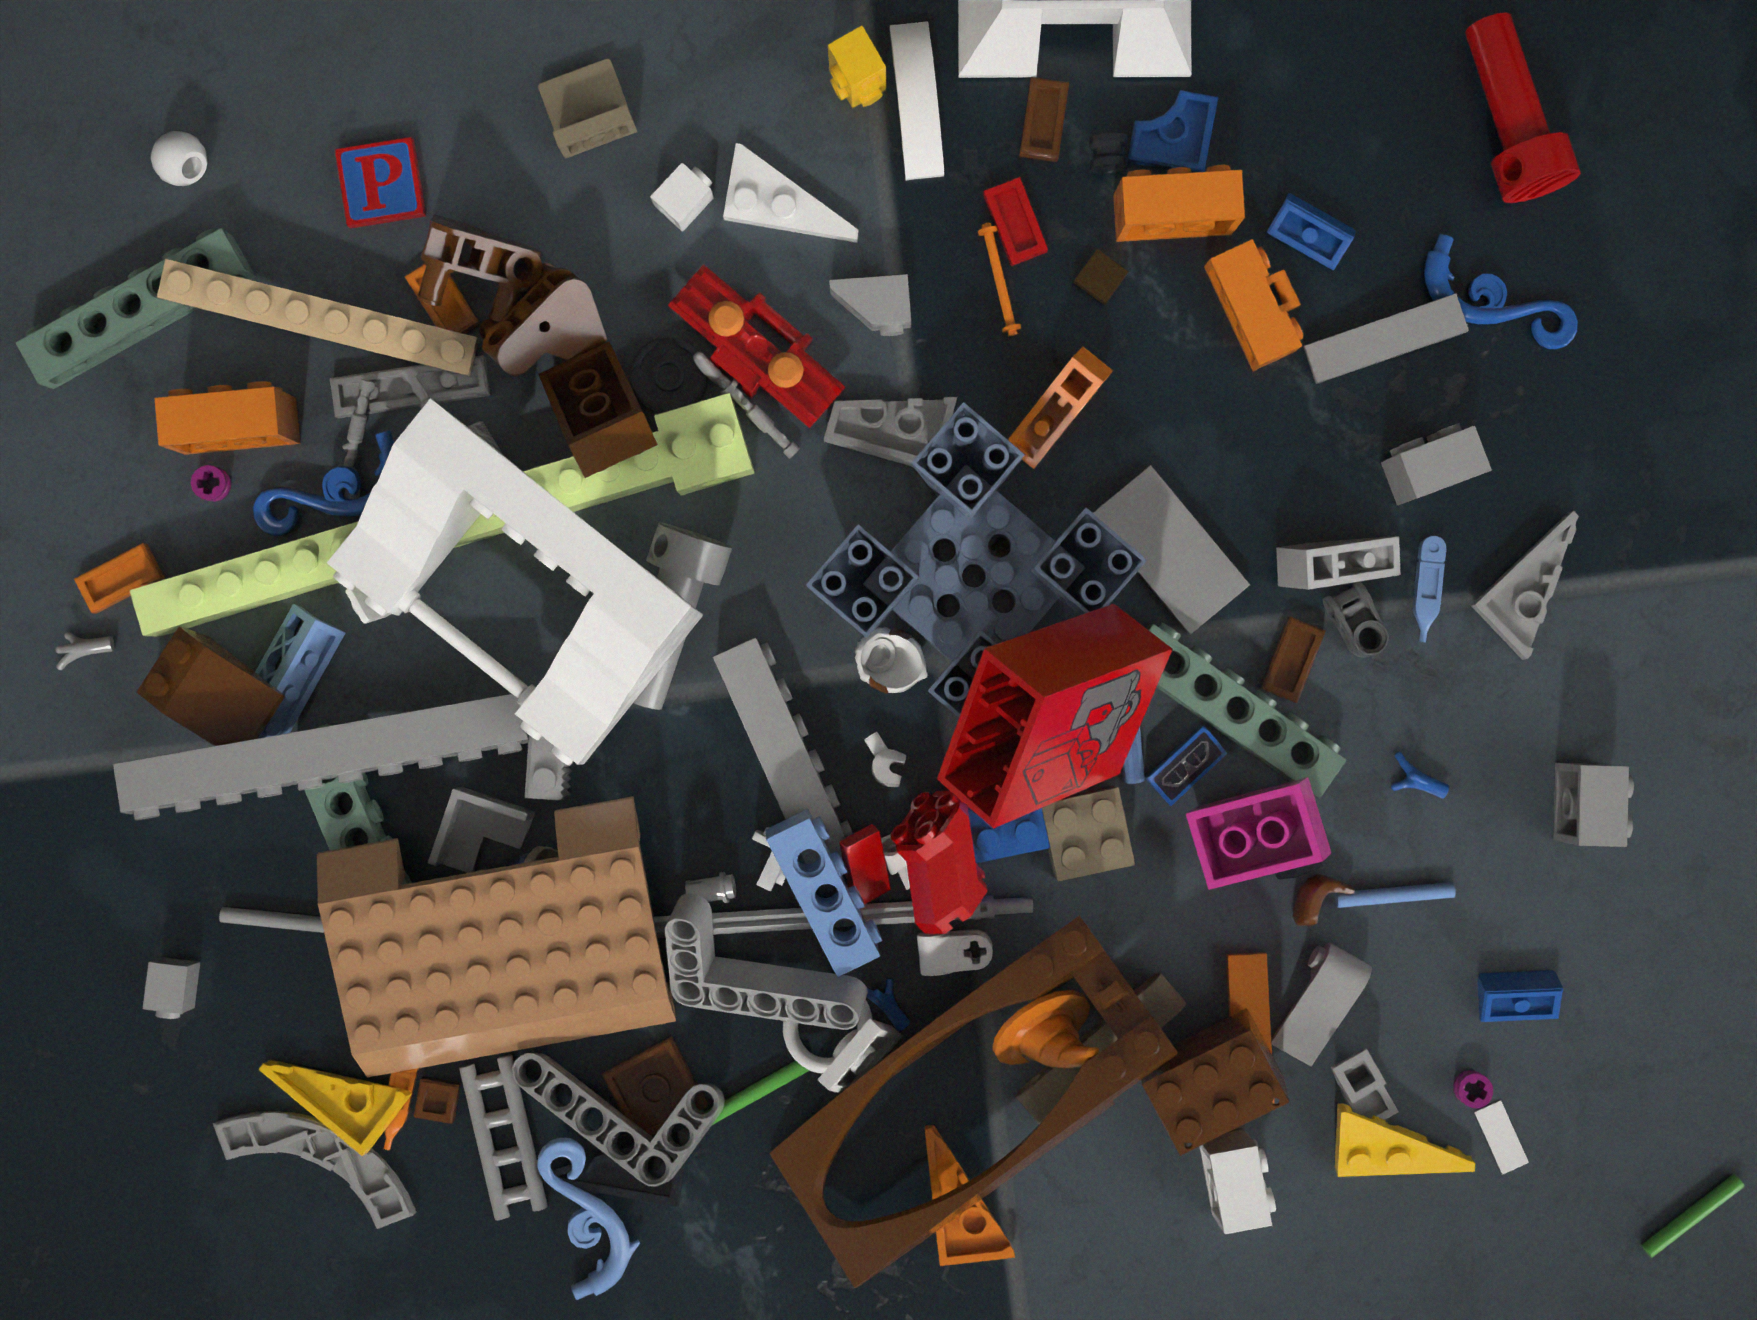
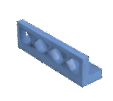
M295 604L289 610L255 673L285 695V698L258 739L291 732L345 635V632L340 628L316 618L304 608ZM300 620H304L297 635L294 636V631L298 626ZM282 656V662L280 663L278 669L275 670V665L279 658Z

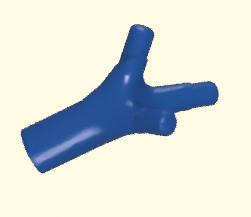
M1397 752L1394 755L1407 776L1404 780L1391 784L1393 791L1403 788H1415L1426 791L1441 799L1445 798L1449 791L1448 784L1432 778L1415 768L1406 760L1401 752Z
M893 979L886 980L884 994L878 989L873 991L867 988V998L885 1013L897 1031L903 1030L910 1024L909 1019L895 1001Z

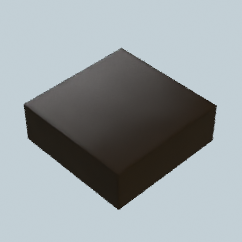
M1097 249L1074 280V284L1105 305L1129 271Z

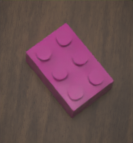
M1308 777L1200 805L1186 813L1209 890L1322 862L1332 853Z

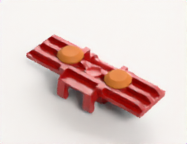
M703 264L668 306L716 347V350L710 357V361L719 370L723 368L743 386L742 392L752 399L761 386L810 429L846 387L805 352L813 338L808 333L803 335L765 302L766 297L762 293H758L748 302ZM755 314L792 345L786 352L782 353L748 323Z

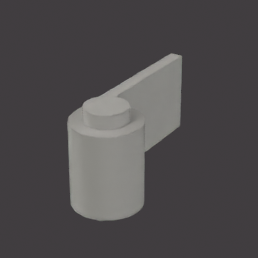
M1330 942L1324 947L1318 945L1313 950L1308 960V966L1312 968L1310 973L1311 980L1271 1039V1045L1309 1066L1313 1065L1365 988L1372 972L1370 964Z

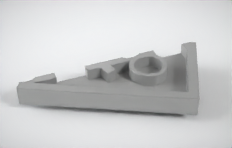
M1574 511L1568 512L1471 604L1472 608L1522 660L1528 659L1534 648H1531L1539 624L1543 623L1547 613V602L1553 596L1563 568L1560 565L1568 544L1572 543L1575 535L1576 521L1579 516Z

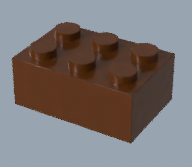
M610 341L538 374L565 440L584 478L658 445Z

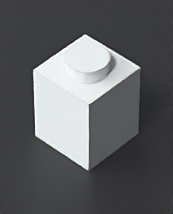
M681 163L650 198L654 206L683 232L714 199L709 188L712 182L696 166L690 170Z

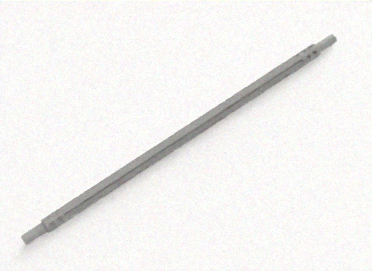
M993 895L983 897L973 915L968 919H994L995 915L1033 913L1032 897L994 899ZM912 901L865 904V907L860 909L865 921L873 919L876 925L915 922ZM802 908L712 913L713 935L812 929ZM670 916L654 917L658 938H666L665 927ZM842 918L836 921L833 927L854 926V922L850 919Z

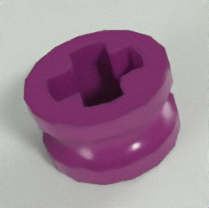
M201 466L195 470L191 477L193 492L196 496L207 501H220L231 490L230 476L226 471L215 466ZM213 473V478L219 479L220 483L219 486L213 487L212 493L209 494L210 489L203 488V481L209 480L210 474Z
M1466 1070L1455 1078L1453 1084L1454 1094L1466 1106L1481 1108L1491 1101L1493 1086L1485 1075L1475 1070ZM1480 1080L1477 1086L1482 1089L1481 1093L1478 1096L1471 1094L1469 1098H1466L1469 1093L1464 1089L1468 1082L1475 1084Z

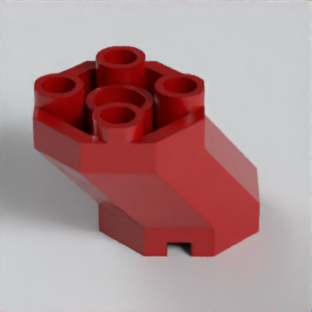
M950 790L936 791L932 795L928 792H923L912 801L911 810L905 819L893 829L890 835L891 840L896 844V851L907 863L915 924L925 934H946L953 929L949 922L957 917L962 922L971 917L988 891L987 884L982 880V878H985V873L975 862L967 805Z

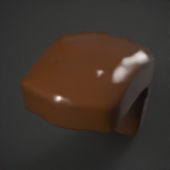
M1316 874L1313 877H1309L1298 891L1292 917L1294 922L1298 926L1317 924L1322 902L1328 893L1354 894V888L1347 883L1326 875Z

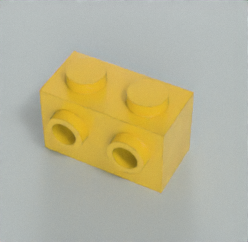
M860 26L828 44L829 71L833 77L830 79V82L838 98L841 101L847 98L852 108L860 104L866 107L878 101L883 96L882 91L886 90V66L864 27Z

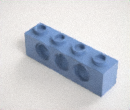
M806 809L766 829V841L836 976L839 977L880 957L877 943L883 941L873 919L865 921L860 911L861 908L865 907V904L856 886L848 888L842 876L848 871L838 851L831 854L825 840L829 839L830 836L821 817L813 819L809 809ZM806 849H812L819 853V858L812 864H804L798 860V855ZM823 884H831L837 888L836 893L829 898H821L815 892ZM842 918H847L854 922V926L846 932H839L833 926L836 921Z

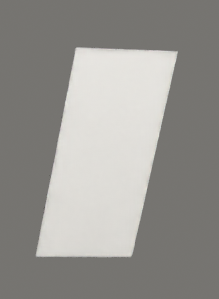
M1501 1100L1474 1112L1502 1175L1529 1163Z

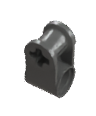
M1360 581L1353 582L1352 588L1333 598L1328 595L1322 599L1329 618L1337 627L1348 650L1353 655L1366 658L1379 654L1386 648L1389 640L1387 629L1381 621L1373 600L1363 583ZM1354 600L1355 603L1343 609V605ZM1362 629L1370 630L1375 636V645L1371 650L1362 647L1359 642V633Z

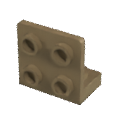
M604 59L538 85L554 129L553 135L565 159L637 132L610 59Z

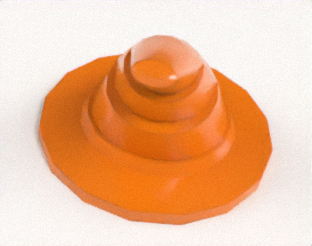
M1074 990L1056 991L1037 998L1019 1009L1002 1025L994 1037L992 1050L1000 1062L1009 1065L1037 1061L1045 1066L1055 1068L1082 1067L1084 1063L1099 1053V1048L1086 1047L1079 1040L1078 1031L1087 1020L1090 1005L1083 993Z

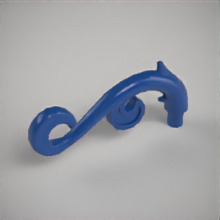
M1443 234L1438 236L1434 250L1428 252L1424 269L1425 284L1433 301L1455 294L1448 282V279L1454 280V276L1448 268L1451 260L1448 254L1454 239ZM1493 274L1479 275L1471 281L1468 288V295L1471 301L1476 302L1481 295H1484L1488 301L1486 306H1473L1458 297L1465 321L1474 324H1498L1547 310L1554 312L1561 320L1556 332L1546 331L1541 324V318H1536L1531 323L1534 339L1540 346L1546 349L1556 350L1567 346L1577 333L1578 321L1575 312L1569 305L1563 302L1536 300L1504 306L1507 297L1506 285L1499 277Z
M390 430L375 434L381 454H378L380 465L374 471L376 476L381 475L391 448L395 443ZM339 466L331 469L323 478L322 489L325 497L293 488H270L261 492L256 498L253 506V515L257 525L265 533L272 536H283L291 532L296 526L299 519V510L297 507L291 506L285 518H276L271 512L270 504L277 498L293 500L331 515L353 517L361 516L370 493L357 499L345 498L342 494L343 487L348 489L350 494H356L361 487V479L358 472L353 468Z

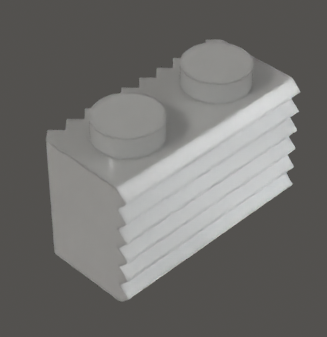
M529 735L525 798L562 800L570 795L567 790L571 787L568 783L571 777L568 774L572 770L551 752L554 745L543 736L536 740Z

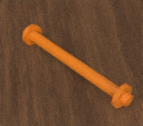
M985 223L981 225L982 229L978 230L979 236H984L1006 324V327L1002 328V332L1008 333V336H1014L1018 334L1017 330L1021 329V324H1015L993 234L998 231L997 226Z

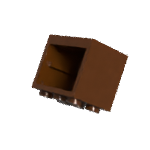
M1247 1008L1174 1044L1173 1046L1178 1054L1142 1079V1086L1180 1156L1289 1103L1284 1076ZM1274 1098L1279 1099V1103L1273 1104L1272 1102Z

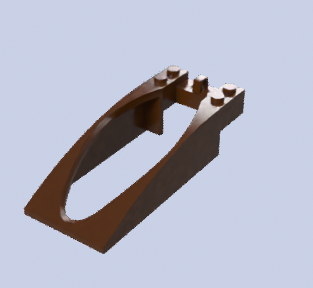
M1079 915L897 1048L823 1107L769 1154L854 1288H858L1113 1106L1115 1098L1178 1053ZM1073 978L1076 979L1118 1040L1082 1065L1078 1074L1055 1107L1019 1145L986 1171L967 1183L913 1208L865 1221H847L836 1217L830 1211L824 1199V1186L830 1165L859 1115L890 1078L973 1019L1009 1005L1028 1000L1034 1001L1037 998L1055 992Z

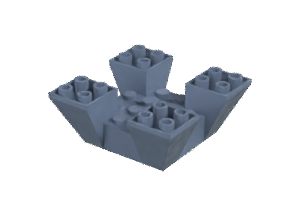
M964 402L911 462V465L936 494L937 498L890 552L858 524L805 585L864 637L867 638L893 611L943 654L951 663L930 687L928 692L958 718L960 717L984 648L1029 633L1057 600L1080 614L1108 606L1147 561L1087 508L1080 513L1055 541L1003 497L997 489L1025 454ZM994 537L1005 539L1009 545L1008 555L1002 558L993 556L988 549L989 540ZM946 541L953 546L955 555L950 561L942 562L934 557L932 548L937 542ZM970 566L978 567L984 575L983 584L975 588L967 586L962 578L964 569ZM1006 592L1012 597L1013 607L1010 612L1000 613L994 609L992 599L995 593ZM943 596L955 598L959 605L957 614L953 617L942 616L937 610L939 598Z

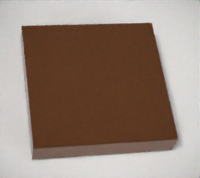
M672 1035L602 1073L622 1114L650 1136L657 1134L685 1094L693 1086L698 1085ZM702 1092L697 1095L695 1100L699 1111L708 1105Z

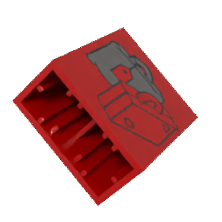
M1115 604L984 648L937 780L994 829L1119 775L1173 648Z

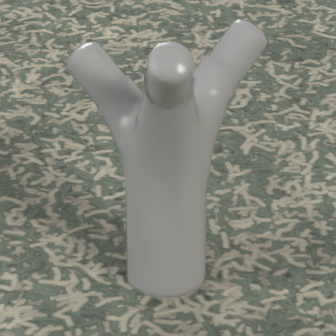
M66 632L64 636L72 644L56 647L55 650L58 654L67 653L56 664V668L63 670L68 663L86 655L114 651L113 637L83 639L71 632Z

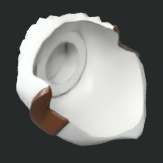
M878 627L867 638L864 637L860 642H857L855 659L858 664L857 669L859 670L860 679L876 690L886 694L901 693L928 676L927 665L920 644L912 638V634L904 630Z

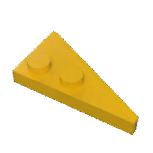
M268 1060L259 1068L264 1075L361 1156L370 1151L412 1095L411 1092L405 1089L275 1060Z
M1344 1103L1338 1104L1335 1170L1338 1177L1475 1172V1162L1472 1157L1463 1154L1457 1148L1449 1145L1446 1148L1428 1142L1424 1135L1399 1125H1390L1384 1119L1374 1115L1372 1119L1352 1112L1349 1105Z

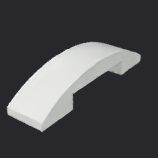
M928 21L890 25L906 180L942 177L944 176L942 140Z

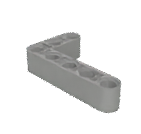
M694 893L684 894L678 899L665 927L670 989L672 996L677 1002L689 1007L848 1030L857 1025L868 994L867 987L862 981L846 975L837 977L836 974L715 957L710 904L705 898Z
M527 1053L516 1059L512 1066V1076L519 1087L639 1181L648 1186L664 1184L676 1175L720 1115L725 1103L723 1092L713 1084L693 1086L653 1138L549 1056L543 1053ZM532 1060L537 1061L542 1069L541 1076L536 1082L529 1080L526 1075V1067ZM561 1084L568 1085L572 1090V1099L567 1106H563L557 1101L556 1091ZM703 1090L709 1092L714 1099V1106L708 1113L700 1112L695 1104L697 1095ZM593 1107L599 1109L603 1115V1123L598 1130L592 1129L587 1123V1114ZM677 1123L686 1125L690 1132L689 1141L684 1146L676 1144L672 1138V1130ZM622 1132H628L634 1138V1148L629 1154L621 1152L617 1145V1139ZM653 1156H658L665 1162L666 1171L661 1178L652 1176L648 1170L649 1160Z

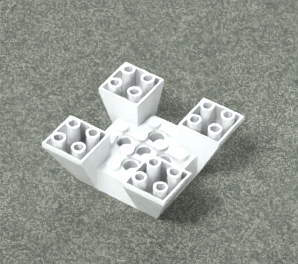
M958 0L959 78L1036 77L1041 24H1113V77L1191 76V0Z

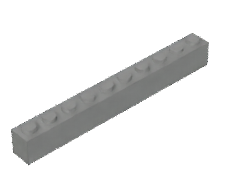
M509 694L113 764L120 812L134 814L135 820H142L160 816L159 809L175 807L176 813L201 809L200 802L216 799L217 805H226L241 802V794L257 792L258 798L271 797L283 794L282 787L298 784L299 791L323 787L322 780L338 777L339 783L359 781L363 779V772L378 770L379 776H386L403 772L402 765L418 763L419 769L441 766L443 765L442 758L458 756L459 762L480 759L483 757L482 751L498 749L499 755L522 751L521 744L528 743L529 737L519 726L523 720L515 715L521 707L517 703L519 698Z

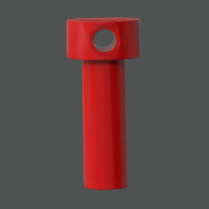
M1506 12L1497 13L1473 23L1466 29L1465 34L1504 150L1491 162L1504 203L1528 201L1568 185L1577 179L1581 172L1568 133H1550L1511 14Z

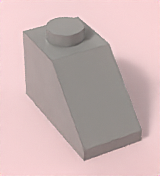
M908 274L829 280L831 296L870 330H880V335L895 336L903 334V329L911 328Z

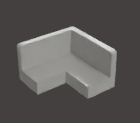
M465 787L454 788L428 864L434 866L443 864L467 873L474 872L486 838L522 849L535 811Z

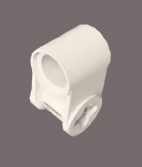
M979 929L949 931L946 934L920 933L917 935L920 972L924 976L979 970L987 966L992 959L993 945L991 938L986 932ZM971 941H978V945L981 948L986 947V949L980 951V957L973 958L971 951H964V949L970 948Z

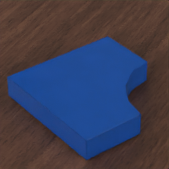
M1180 90L1175 104L1164 115L1150 121H1135L1127 156L1129 163L1165 170L1187 167L1191 169V173L1204 172L1218 97Z

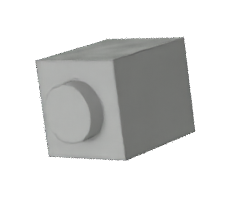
M165 957L148 962L143 1009L154 1010L157 1017L167 1019L180 1018V1014L194 1009L200 962Z

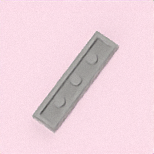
M1453 294L1304 346V350L1315 383L1318 384L1461 335L1469 330L1457 294Z
M483 355L475 356L470 376L423 364L413 366L418 373L416 377L428 397L433 398L437 404L491 396L486 357ZM412 366L330 378L335 417H351L356 412L357 400L361 391L358 389L360 379L375 382L374 392H370L365 414L418 407L421 402L408 381L404 382L400 373Z

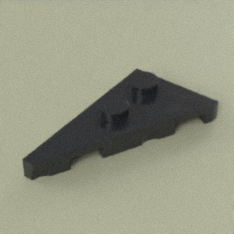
M686 1128L673 1132L672 1138L674 1142L684 1146L690 1138L689 1129ZM634 1145L622 1148L620 1151L629 1154L633 1150ZM606 1154L587 1159L582 1173L574 1180L567 1177L572 1164L552 1171L554 1175L563 1181L585 1191L677 1207L679 1206L686 1161L669 1182L658 1186H648L642 1183ZM653 1156L649 1160L648 1170L650 1174L656 1178H661L664 1175L666 1165L662 1158Z

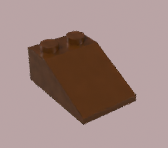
M180 626L136 692L161 713L213 746L258 739L285 698L284 694L212 638Z

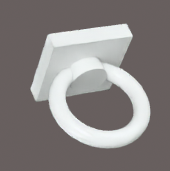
M866 1000L857 1023V1029L848 1033L839 1042L833 1052L834 1057L822 1058L810 1053L804 1047L799 1037V1023L783 1021L784 1041L792 1057L804 1068L821 1073L822 1075L818 1078V1081L829 1091L842 1093L881 1062L902 1037L891 1025L872 1019L871 1010Z

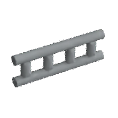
M512 1054L497 1058L500 1070L477 1075L474 1063L459 1067L495 1220L510 1217L508 1204L530 1199L533 1211H540L548 1207L541 1175L537 1168V1158L521 1090L512 1076V1066L514 1064ZM503 1085L509 1108L486 1113L481 1090ZM512 1123L517 1146L495 1151L490 1128ZM521 1161L526 1184L504 1189L499 1166Z

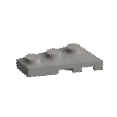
M944 397L943 400L911 398L908 401L883 402L882 400L835 401L825 432L824 442L912 466L911 462L953 415L957 397Z

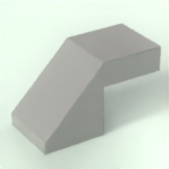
M1366 1048L1331 1067L1340 1091L1347 1104L1351 1107L1352 1112L1370 1119L1374 1115L1384 1120L1399 1112L1384 1087L1387 1084Z

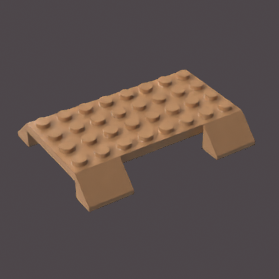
M633 796L555 810L558 857L401 885L406 875L398 838L318 852L317 888L319 912L351 1053L367 1077L676 1021L670 983L666 982L639 844L641 833Z

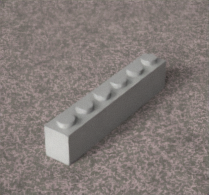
M754 638L714 656L713 659L785 819L806 809H809L813 819L820 816L830 836L829 839L825 840L831 854L838 851L842 858L839 841L854 834L848 820L840 822L835 808L841 806L832 784L825 787L819 773L825 769L816 749L808 751L803 739L804 736L809 735L800 713L793 716L787 701L792 700L793 697L784 678L777 680L771 666L777 664L768 642L761 645L759 639ZM806 849L801 852L806 864H812L819 858V853L815 850Z

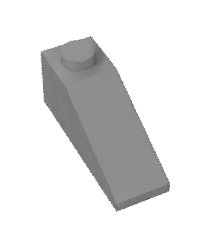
M1399 536L1314 542L1276 548L1278 586L1309 590L1401 575Z

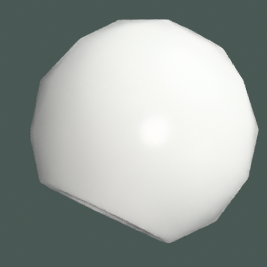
M171 131L162 135L156 140L151 152V162L155 172L163 181L175 186H187L195 183L203 176L208 164L206 150L197 137L182 131Z

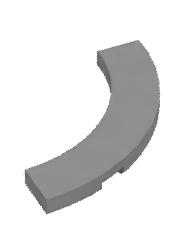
M260 1111L231 1116L213 1123L226 1160L255 1153L283 1152L301 1156L300 1158L314 1162L329 1171L333 1170L351 1185L350 1188L364 1203L377 1229L413 1216L416 1213L415 1207L402 1182L377 1152L371 1148L367 1154L361 1156L316 1117L292 1112Z

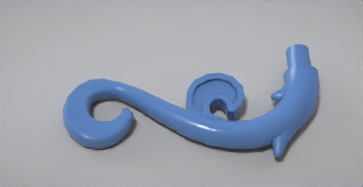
M557 1138L549 1141L542 1147L538 1155L537 1168L547 1184L583 1207L574 1212L568 1220V1236L570 1241L580 1248L587 1249L595 1246L600 1240L602 1230L600 1227L595 1229L589 1228V1225L593 1222L602 1225L610 1239V1253L607 1260L603 1262L602 1259H599L596 1270L588 1273V1278L571 1285L574 1297L578 1300L592 1293L597 1296L614 1286L622 1277L640 1241L637 1239L629 1243V1236L623 1222L604 1201L554 1175L551 1169V1162L555 1158L566 1157L571 1161L572 1168L567 1173L568 1179L571 1180L576 1179L582 1173L586 1161L584 1148L577 1141L571 1138Z

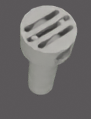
M659 522L646 561L660 567L657 578L696 609L704 583L720 585L732 547L705 535ZM685 639L633 702L634 704L662 710Z

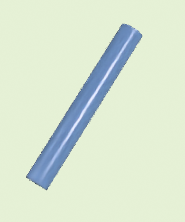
M1453 882L1356 890L1354 894L1336 892L1335 902L1337 908L1454 898L1455 886Z

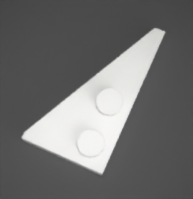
M736 143L723 215L724 220L857 243L859 232L857 228L745 146Z

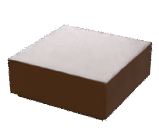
M423 1076L419 1083L414 1117L452 1124L456 1117L461 1083Z

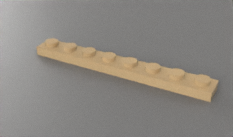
M165 259L157 298L467 376L471 375L479 341L478 337Z

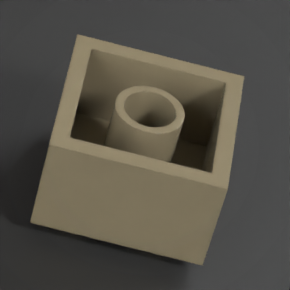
M1113 785L1072 794L1042 807L1050 845L1048 852L1053 875L1057 881L1135 865L1119 787Z

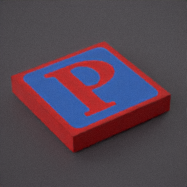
M412 137L335 149L346 224L350 229L426 216L415 142Z

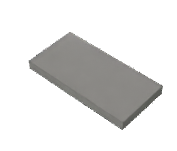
M1151 465L1093 513L1147 559L1137 574L1188 635H1191L1250 586L1248 581Z

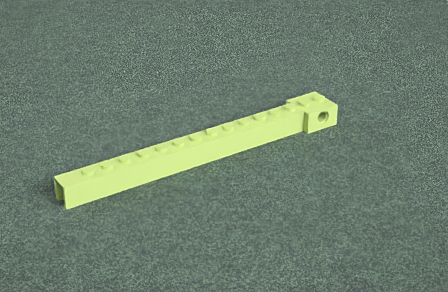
M730 393L655 415L659 431L653 432V436L658 444L657 446L589 477L584 478L574 456L523 471L573 512L674 482L676 490L680 495H685L755 473ZM494 513L489 519L480 514L454 548L502 534L504 532L501 529L506 523ZM358 522L129 590L142 635L161 637L176 632L179 626L186 629L339 583L333 577L336 570L328 565L327 562L354 530Z

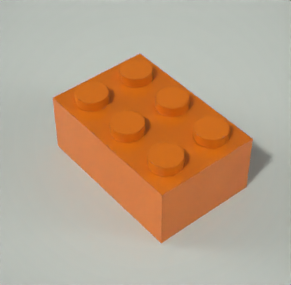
M1215 165L1208 167L1206 172L1191 173V169L1187 167L1172 168L1167 170V174L1151 175L1150 170L1130 171L1127 173V177L1121 178L1113 196L1116 242L1232 235L1245 218L1242 170H1230L1229 165Z
M271 382L247 383V389L232 390V386L229 385L207 387L208 393L193 394L191 389H174L168 391V397L154 398L159 446L185 455L300 444L296 397L284 392L283 388L272 387Z

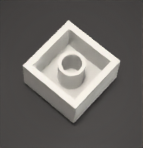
M1242 1129L1228 1132L1199 1146L1211 1212L1223 1233L1230 1234L1272 1226L1270 1212L1276 1211L1275 1200L1271 1188H1266L1262 1173L1268 1172V1163L1263 1148H1259L1256 1139L1252 1140Z

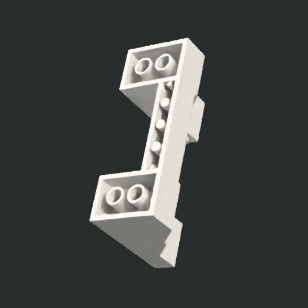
M432 399L428 400L393 444L379 480L371 490L357 526L327 562L328 565L336 570L333 577L347 589L353 591L357 587L365 593L367 597L364 602L382 616L386 612L398 616L402 611L404 613L411 612L515 697L519 698L517 703L521 707L515 715L523 720L519 725L520 728L536 740L543 736L554 745L551 752L568 766L573 761L577 765H581L588 760L703 616L702 613L611 543ZM494 513L506 523L501 529L504 533L520 545L525 539L538 549L534 556L553 571L559 565L569 573L570 576L566 582L586 597L590 591L594 593L570 635L561 646L545 677L537 687L533 684L528 687L420 600L421 595L418 591L480 514L489 519Z

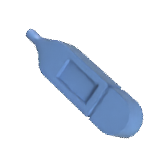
M1438 536L1426 537L1420 542L1418 547L1412 611L1420 629L1419 642L1426 643L1427 631L1438 616L1441 606L1446 544Z

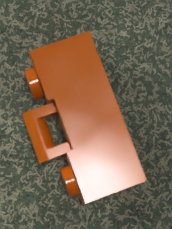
M1253 239L1211 258L1206 263L1204 268L1252 371L1290 355L1302 347L1300 341L1303 339L1301 327L1294 317L1289 318L1287 313L1301 305L1285 270L1269 276L1267 271L1270 268L1269 259L1262 247H1256ZM1273 284L1283 303L1280 306H1278L1277 301L1270 289V286Z

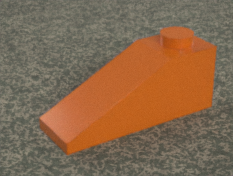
M1082 347L1071 358L1008 439L1009 442L1025 454L1022 460L1033 469L1113 372L1110 367L1085 347Z

